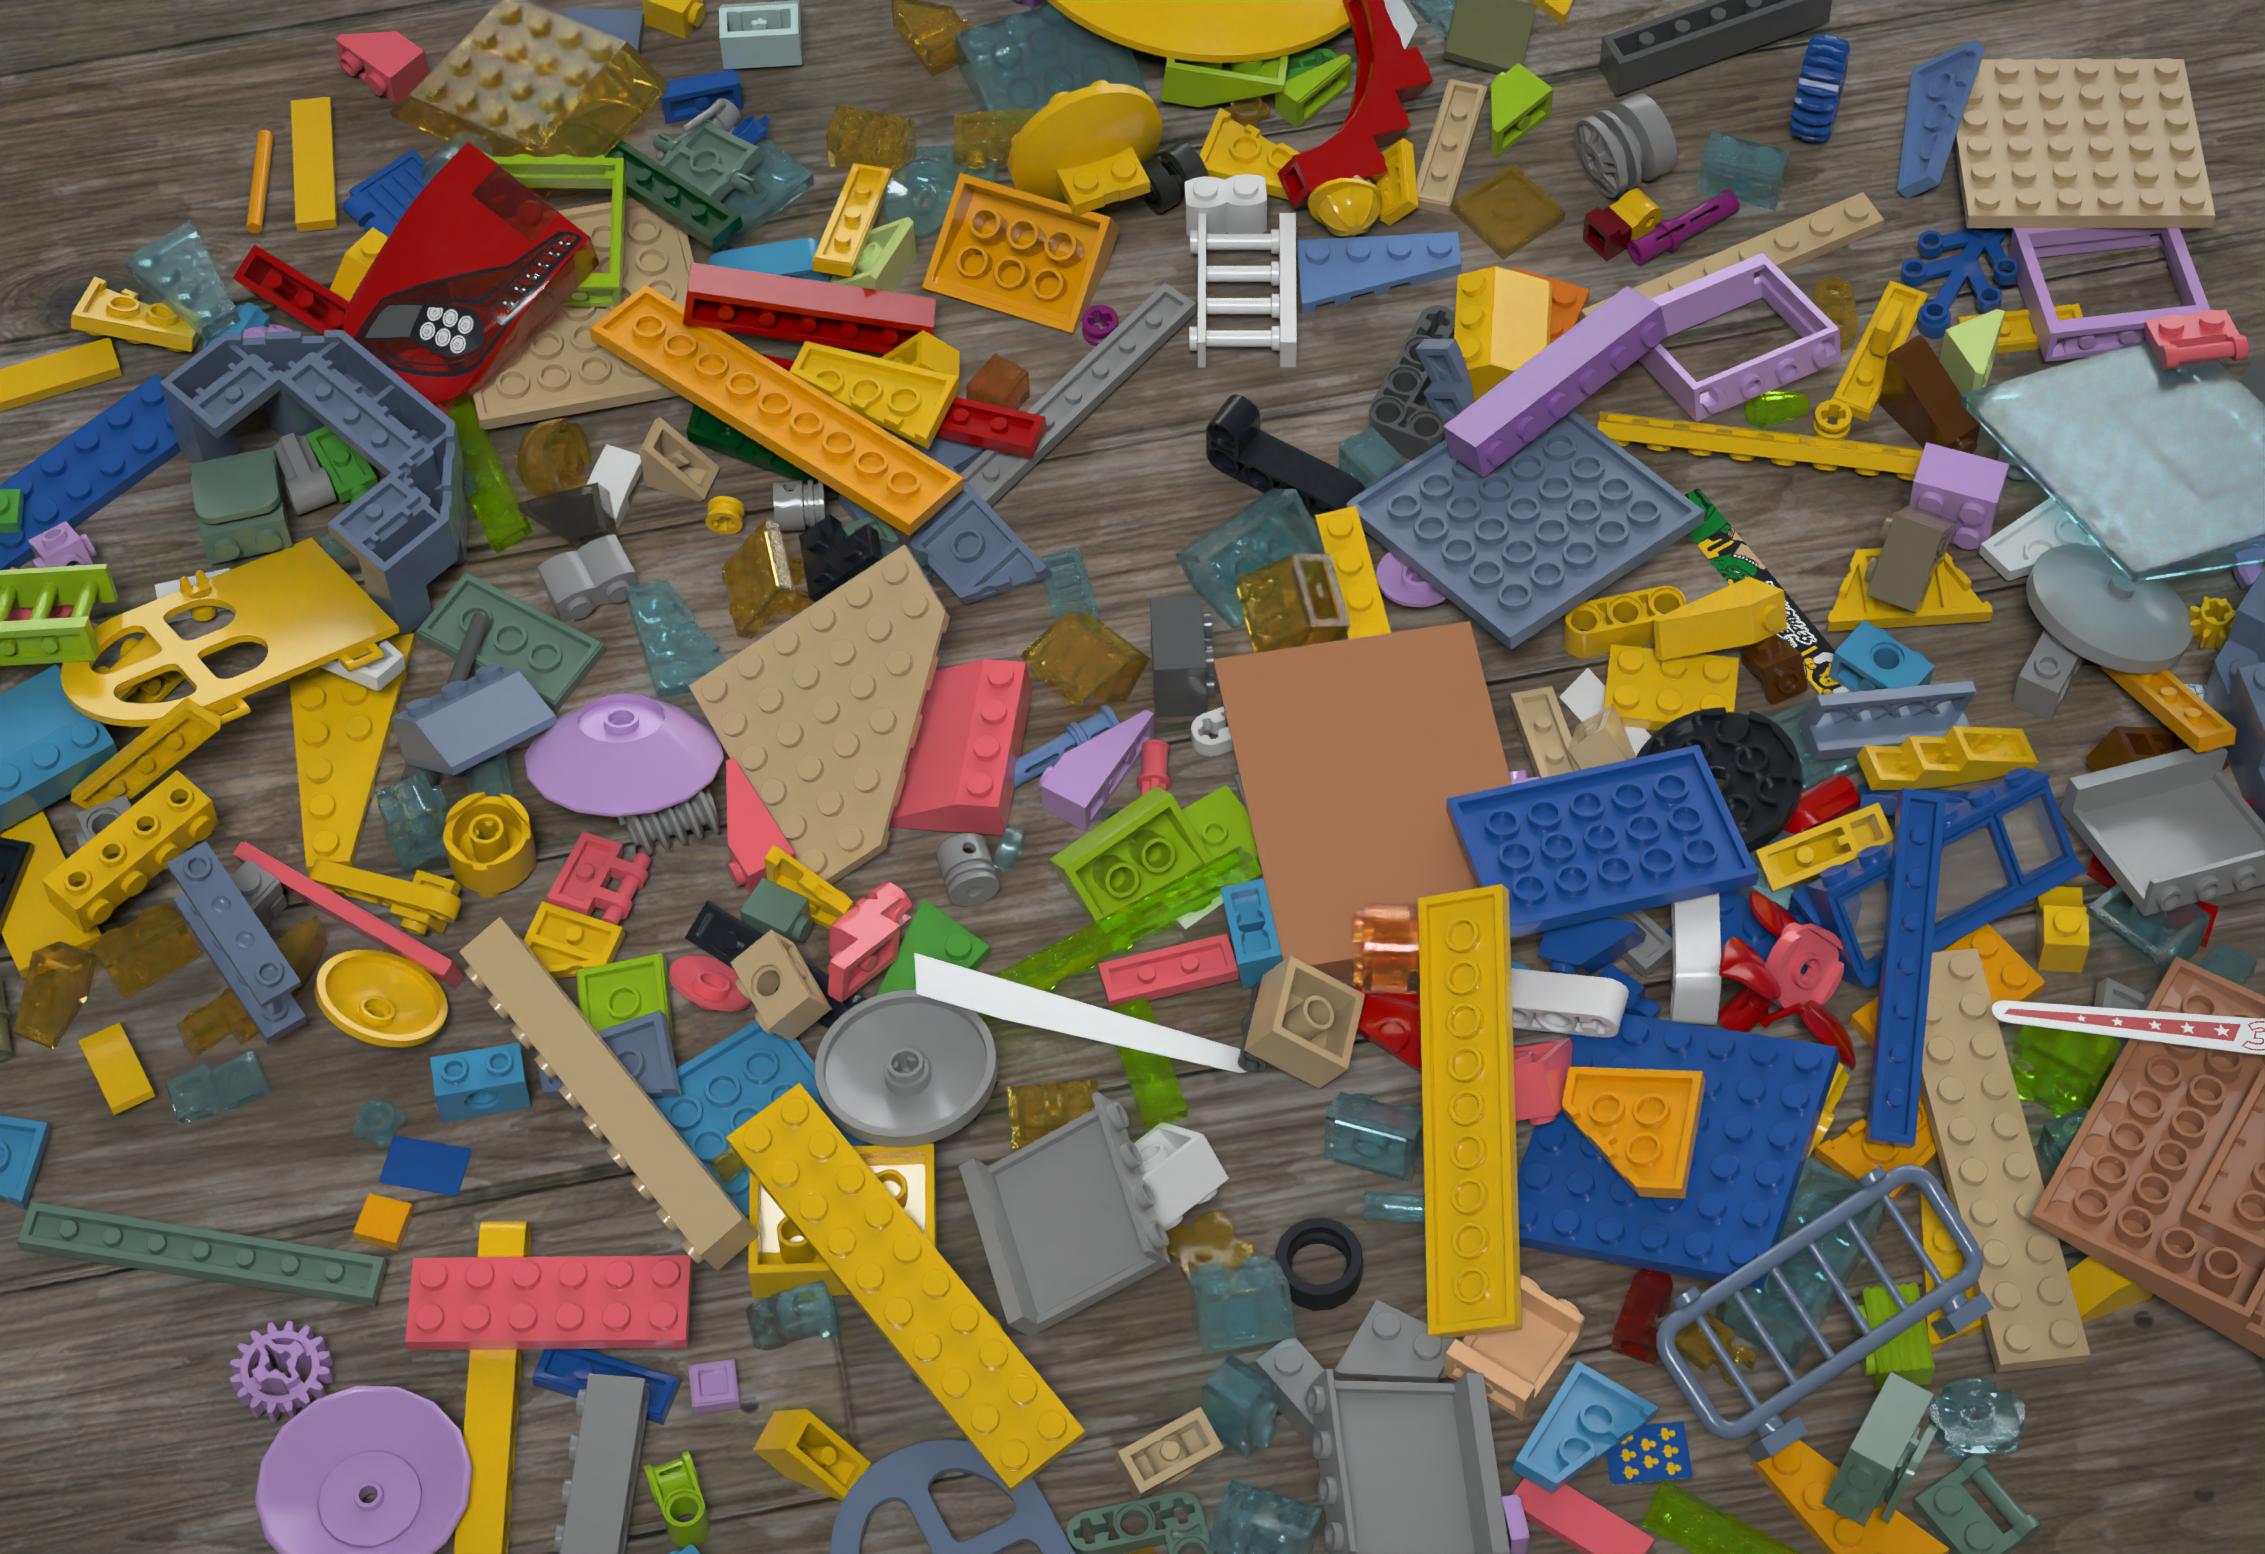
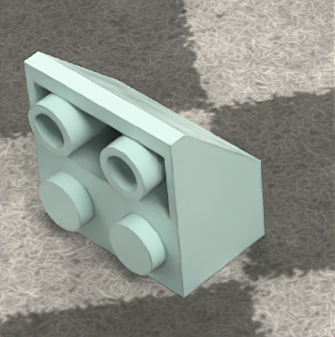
M800 0L722 4L719 7V39L723 69L802 65Z

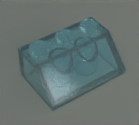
M1271 489L1175 554L1193 589L1233 629H1237L1328 566L1320 535L1297 490Z

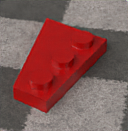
M1361 981L1358 991L1364 993L1365 998L1356 1033L1422 1074L1420 996Z

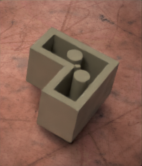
M1907 505L1900 511L1894 512L1891 518L1886 517L1878 541L1884 543L1879 559L1872 557L1864 577V581L1870 583L1866 595L1913 612L1920 609L1935 568L1944 560L1957 521L1912 505Z

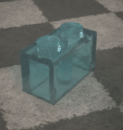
M1712 131L1701 160L1697 192L1717 196L1725 189H1729L1735 194L1739 203L1775 212L1786 182L1790 151Z
M1230 1354L1202 1387V1410L1219 1440L1248 1460L1258 1447L1262 1450L1265 1449L1278 1430L1276 1425V1413L1278 1411V1406L1276 1405V1384Z

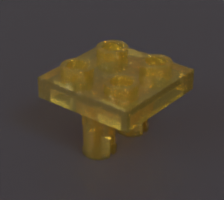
M764 519L722 567V579L726 585L730 615L733 618L736 636L752 639L774 613L796 616L812 605L807 591H797L793 588V584H798L802 579L804 566L801 565L803 563L801 558L786 556L779 522Z

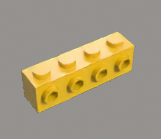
M176 770L42 879L49 902L84 934L96 924L103 923L110 917L115 908L129 897L139 894L148 881L163 869H167V862L180 856L197 841L206 839L212 833L214 827L219 824L212 800Z

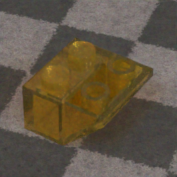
M1291 554L1239 577L1235 582L1254 653L1340 641L1351 627L1330 554Z
M1088 611L1066 612L1030 644L1020 657L1033 667L1031 671L1035 676L1046 682L1056 684L1064 690L1063 696L1068 701L1080 707L1127 701L1150 660L1147 655Z

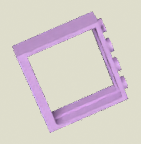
M2013 228L2008 256L2016 260L2019 265L2017 282L2026 308L2029 310V317L2045 362L2152 350L2144 336L2145 320L2158 319L2166 315L2196 314L2210 310L2180 228ZM2161 244L2183 306L2058 320L2037 258ZM2057 340H2062V343L2057 344Z
M1764 253L1650 299L1661 306L1667 337L1760 298H1763L1802 337L1800 340L1699 382H1696L1660 343L1637 359L1696 422L1841 362L1839 328ZM1755 272H1757V278H1754ZM1709 389L1708 392L1700 394V392Z

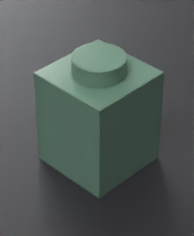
M763 877L740 910L741 920L762 934L773 930L794 942L795 945L798 941L803 942L808 937L813 925L807 897Z

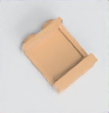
M1520 1275L1522 1329L1465 1336L1461 1342L1455 1339L1445 1353L1444 1374L1458 1381L1465 1373H1483L1487 1400L1523 1421L1581 1340L1585 1317L1571 1302L1565 1299L1557 1300L1543 1292L1535 1281Z

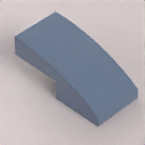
M1423 339L1415 349L1431 380V384L1423 393L1431 409L1439 413L1446 424L1474 403L1469 373L1456 339Z

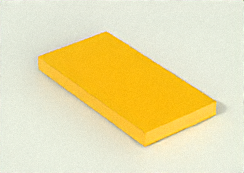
M43 810L1 831L0 837L30 842L34 849L1 932L21 978H25L105 943L97 924L84 934L49 902L42 879L63 863L66 858Z

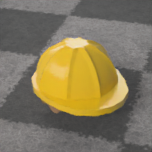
M1354 175L1353 178H1338L1318 186L1310 194L1307 205L1311 215L1318 222L1325 225L1331 234L1355 237L1361 233L1368 232L1379 216L1382 194L1370 179L1365 181L1359 175Z

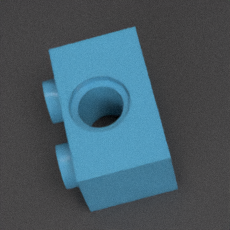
M1863 620L1834 652L1828 676L1852 692L1930 685L1935 665L1930 663L1921 653L1912 651L1893 639L1884 629L1876 628L1866 620Z
M520 1042L430 1057L434 1095L442 1122L532 1107L527 1069Z

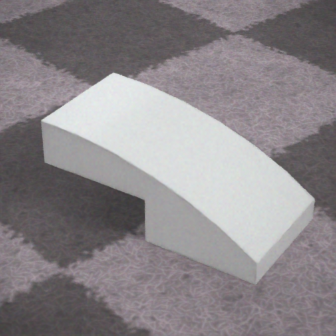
M606 444L581 497L573 521L574 527L601 536L615 535L630 508L628 497L643 472L639 454Z

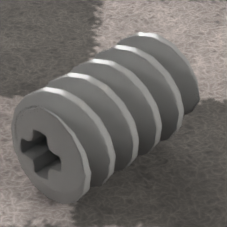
M706 786V793L701 790L683 803L654 813L624 816L635 853H637V846L641 845L648 855H652L655 840H658L663 848L668 850L670 849L671 835H675L682 845L687 844V830L690 829L699 840L703 839L704 825L707 824L715 834L720 833V823L716 807L708 786Z

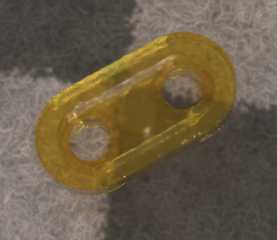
M1827 277L1815 285L1812 302L1836 326H1842L1838 327L1840 330V350L1845 351L1856 340L1858 325L1855 293L1848 281L1838 277Z

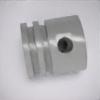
M813 479L808 480V484H804L803 480L773 482L776 532L806 530V526L812 527L827 517L825 484L819 480L818 483L814 484Z
M964 833L953 836L939 845L936 850V857L946 891L948 892L949 901L958 906H973L981 904L996 895L1000 888L999 880L994 869L987 841L982 835ZM970 848L974 852L968 854L965 853L963 849Z

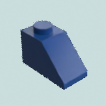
M1610 917L1544 931L1538 957L1550 966V972L1575 975L1576 972L1591 975L1643 943L1646 932L1636 923Z

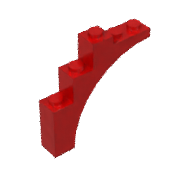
M1384 0L1342 1L1352 27L1357 55L1356 86L1350 109L1339 131L1320 146L1294 155L1277 173L1293 209L1306 206L1310 194L1327 181L1338 178H1353L1354 175H1359L1365 181L1370 179L1375 185L1388 172L1384 155L1378 147L1393 144L1411 127L1406 109L1401 103L1416 99L1433 82L1429 67L1423 60L1418 47L1404 49L1400 34L1395 29L1385 8Z

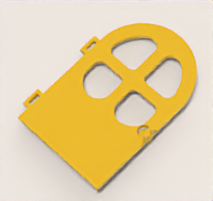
M311 537L294 544L291 548L281 549L207 579L202 570H198L195 573L197 582L192 586L186 576L181 577L179 591L115 616L93 629L99 647L97 658L115 641L136 632L145 633L161 651L159 654L110 674H98L92 671L95 661L66 662L62 665L60 678L66 699L71 706L84 716L116 726L147 727L153 725L186 697L161 703H128L117 699V693L165 672L178 671L196 690L187 697L221 718L222 725L251 713L249 706L242 698L335 659H338L339 663L350 672L383 658L382 650L375 643L400 632L398 625ZM216 606L226 608L235 614L233 621L227 626L188 641L181 639L166 623L169 618L187 610H191L192 618L196 621L210 620L217 614ZM242 642L258 643L268 649L267 657L258 667L229 679L217 678L201 661L203 657Z

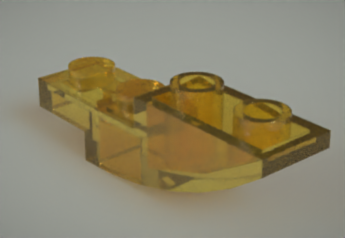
M317 915L306 922H300L292 926L286 935L275 941V944L301 981V986L290 991L294 999L311 978L328 944L322 922ZM229 987L224 990L221 996L203 1008L192 1010L183 1021L177 1024L184 1047L194 1059L231 1034L241 1046L259 1034Z

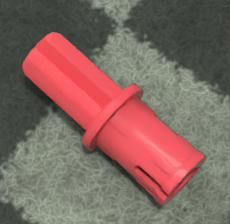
M1158 739L1147 740L1142 743L1141 774L1137 777V786L1141 789L1140 797L1155 786L1165 791L1171 786V778L1167 775L1169 744Z

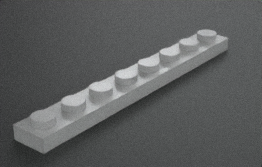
M1163 283L1027 411L1028 413L1045 416L1047 428L1033 458L987 448L960 475L991 507L1195 315L1196 303L1167 283Z

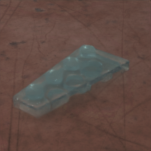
M191 220L155 242L141 247L135 254L123 260L128 272L206 341L241 320Z

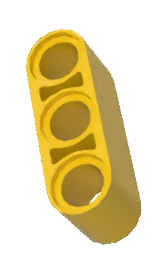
M1659 586L1585 601L1565 614L1563 646L1572 656L1588 658L1610 653L1611 644L1634 647L1655 644L1653 619L1664 615L1662 613H1668L1686 605V598L1675 587Z

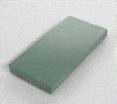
M468 572L462 575L416 631L419 641L456 660L472 616L478 611L485 612L489 617V623L471 668L477 670L485 665L500 664L501 667L520 671L548 707L556 713L606 652L604 643Z

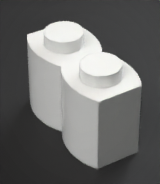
M1242 174L1224 180L1217 177L1204 176L1184 182L1186 235L1190 236V230H1198V213H1206L1207 234H1258L1267 231L1265 177Z

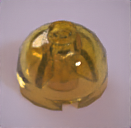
M567 418L547 420L531 428L524 434L514 457V468L523 485L533 496L543 501H578L581 499L590 476L583 478L584 464L591 463V452L587 437L577 422L568 423L569 419Z

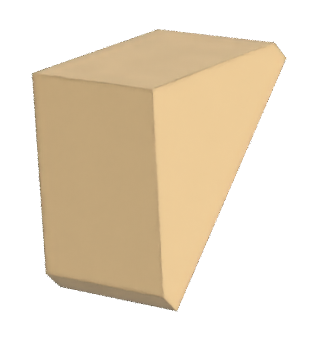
M661 417L654 420L639 450L645 486L697 501H702L706 498L720 469L716 463Z

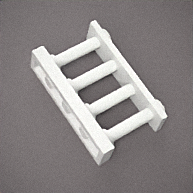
M1198 213V230H1190V254H1198V326H1189V351H1198V368H1206V347H1272V351H1280V367H1296V213H1279V229H1271V233L1207 234L1206 213ZM1207 250H1271V254H1279V261H1271V265L1206 266ZM1206 282H1271V286H1279V294H1272V298H1206ZM1206 314H1272V318H1280V326H1272V330H1206Z

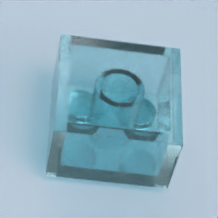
M1257 1256L1243 1260V1265L1228 1268H1224V1265L1221 1263H1210L1197 1267V1272L1186 1274L1193 1328L1203 1352L1296 1338L1289 1282L1278 1260L1270 1261L1269 1257Z

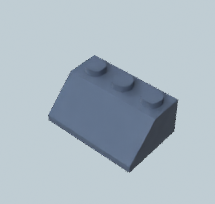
M489 664L477 669L475 672L476 676L466 681H454L441 687V693L431 698H419L409 702L406 705V710L392 716V721L407 765L454 776L554 726L557 718L520 671L501 667L500 664Z

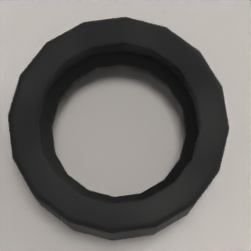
M1309 1218L1296 1223L1281 1236L1275 1252L1277 1284L1284 1296L1299 1307L1312 1311L1332 1310L1345 1304L1358 1290L1363 1274L1362 1246L1354 1232L1341 1222L1327 1218ZM1311 1244H1325L1335 1247L1346 1258L1344 1275L1329 1284L1315 1285L1305 1282L1297 1277L1292 1270L1294 1254L1299 1249Z

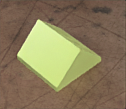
M909 217L872 229L853 277L833 275L829 283L895 292L917 259L914 222Z
M1999 309L1945 330L1939 361L1975 416L1977 415L1995 360L2005 311Z

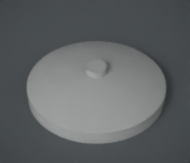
M2061 545L2043 553L2037 559L2027 578V599L2033 613L2043 627L2064 646L2101 666L2136 674L2161 672L2179 662L2192 640L2193 627L2189 624L2192 619L2179 595L2167 582L2149 568L2120 553L2091 545Z
M910 989L887 992L871 997L846 1011L826 1032L819 1045L815 1059V1080L819 1098L832 1121L842 1130L859 1140L885 1147L925 1145L948 1137L962 1129L980 1113L988 1102L995 1087L998 1071L993 1037L986 1023L975 1011L918 995L916 990Z

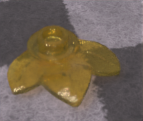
M1219 1211L1201 1215L1195 1220L1192 1228L1178 1224L1166 1230L1169 1244L1165 1247L1168 1255L1180 1262L1181 1273L1186 1281L1196 1288L1215 1286L1225 1274V1271L1243 1268L1250 1262L1254 1253L1255 1245L1253 1242L1246 1239L1233 1238L1232 1221L1227 1215Z

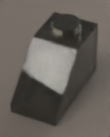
M598 482L518 503L521 513L578 549L592 540L607 535H616L617 539H619L610 493Z

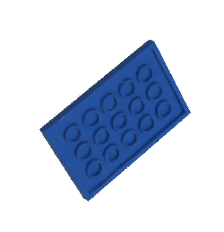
M1699 745L1447 798L1446 811L1478 888L1503 884L1509 890L1510 939L1757 885L1758 871Z

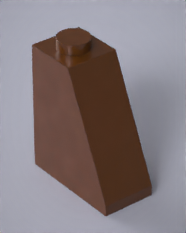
M1919 334L1888 353L1879 405L1923 449L1927 442L1973 454L1977 448L1981 424L1926 339Z

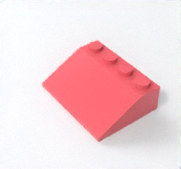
M982 659L935 671L930 691H926L920 714L923 717L914 749H910L904 770L906 778L898 807L893 809L888 828L991 835L1006 834L1015 786V766L1021 754L1032 696V686L1026 662Z

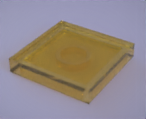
M1511 163L1453 200L1451 204V211L1503 260L1563 222L1566 212L1514 163Z

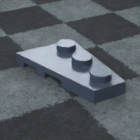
M660 1010L597 1032L649 1097L682 1096L667 1017ZM538 1065L542 1092L549 1099L564 1098L558 1090L564 1083L557 1075L553 1079L549 1078Z

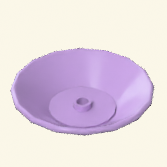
M624 693L601 697L557 718L554 726L536 734L524 758L528 781L546 800L577 813L620 817L654 813L688 801L713 782L724 760L721 742L714 729L701 716L643 695Z
M354 1386L316 1399L282 1426L261 1461L255 1505L264 1537L278 1554H434L448 1542L467 1509L472 1464L461 1430L435 1402L400 1387ZM377 1494L373 1502H362L366 1495Z

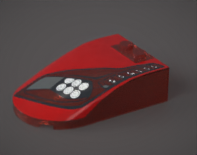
M468 141L420 192L393 229L348 304L344 317L343 331L433 405H443V408L471 397L481 390L598 267L599 261L590 236Z

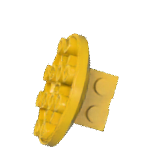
M1098 80L1089 87L1070 93L1059 92L1052 96L1048 105L1037 112L1023 126L1021 131L1012 138V146L1008 156V172L1017 190L1068 204L1074 216L1105 207V204L1118 200L1121 202L1149 193L1150 180L1141 164L1153 157L1160 144L1163 132L1161 115L1148 94L1129 85L1109 84L1106 80Z

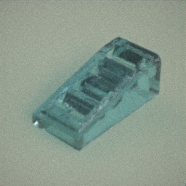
M1079 548L1041 556L1039 559L1052 573L1041 581L1062 642L1102 633L1103 626ZM1074 583L1078 584L1077 586L1057 590V587ZM1083 599L1082 602H1078V603H1074V604H1070V605H1066V606H1062V605H1061V604H1063V603H1067V602H1071V601ZM1088 613L1089 617L1066 622L1065 618Z

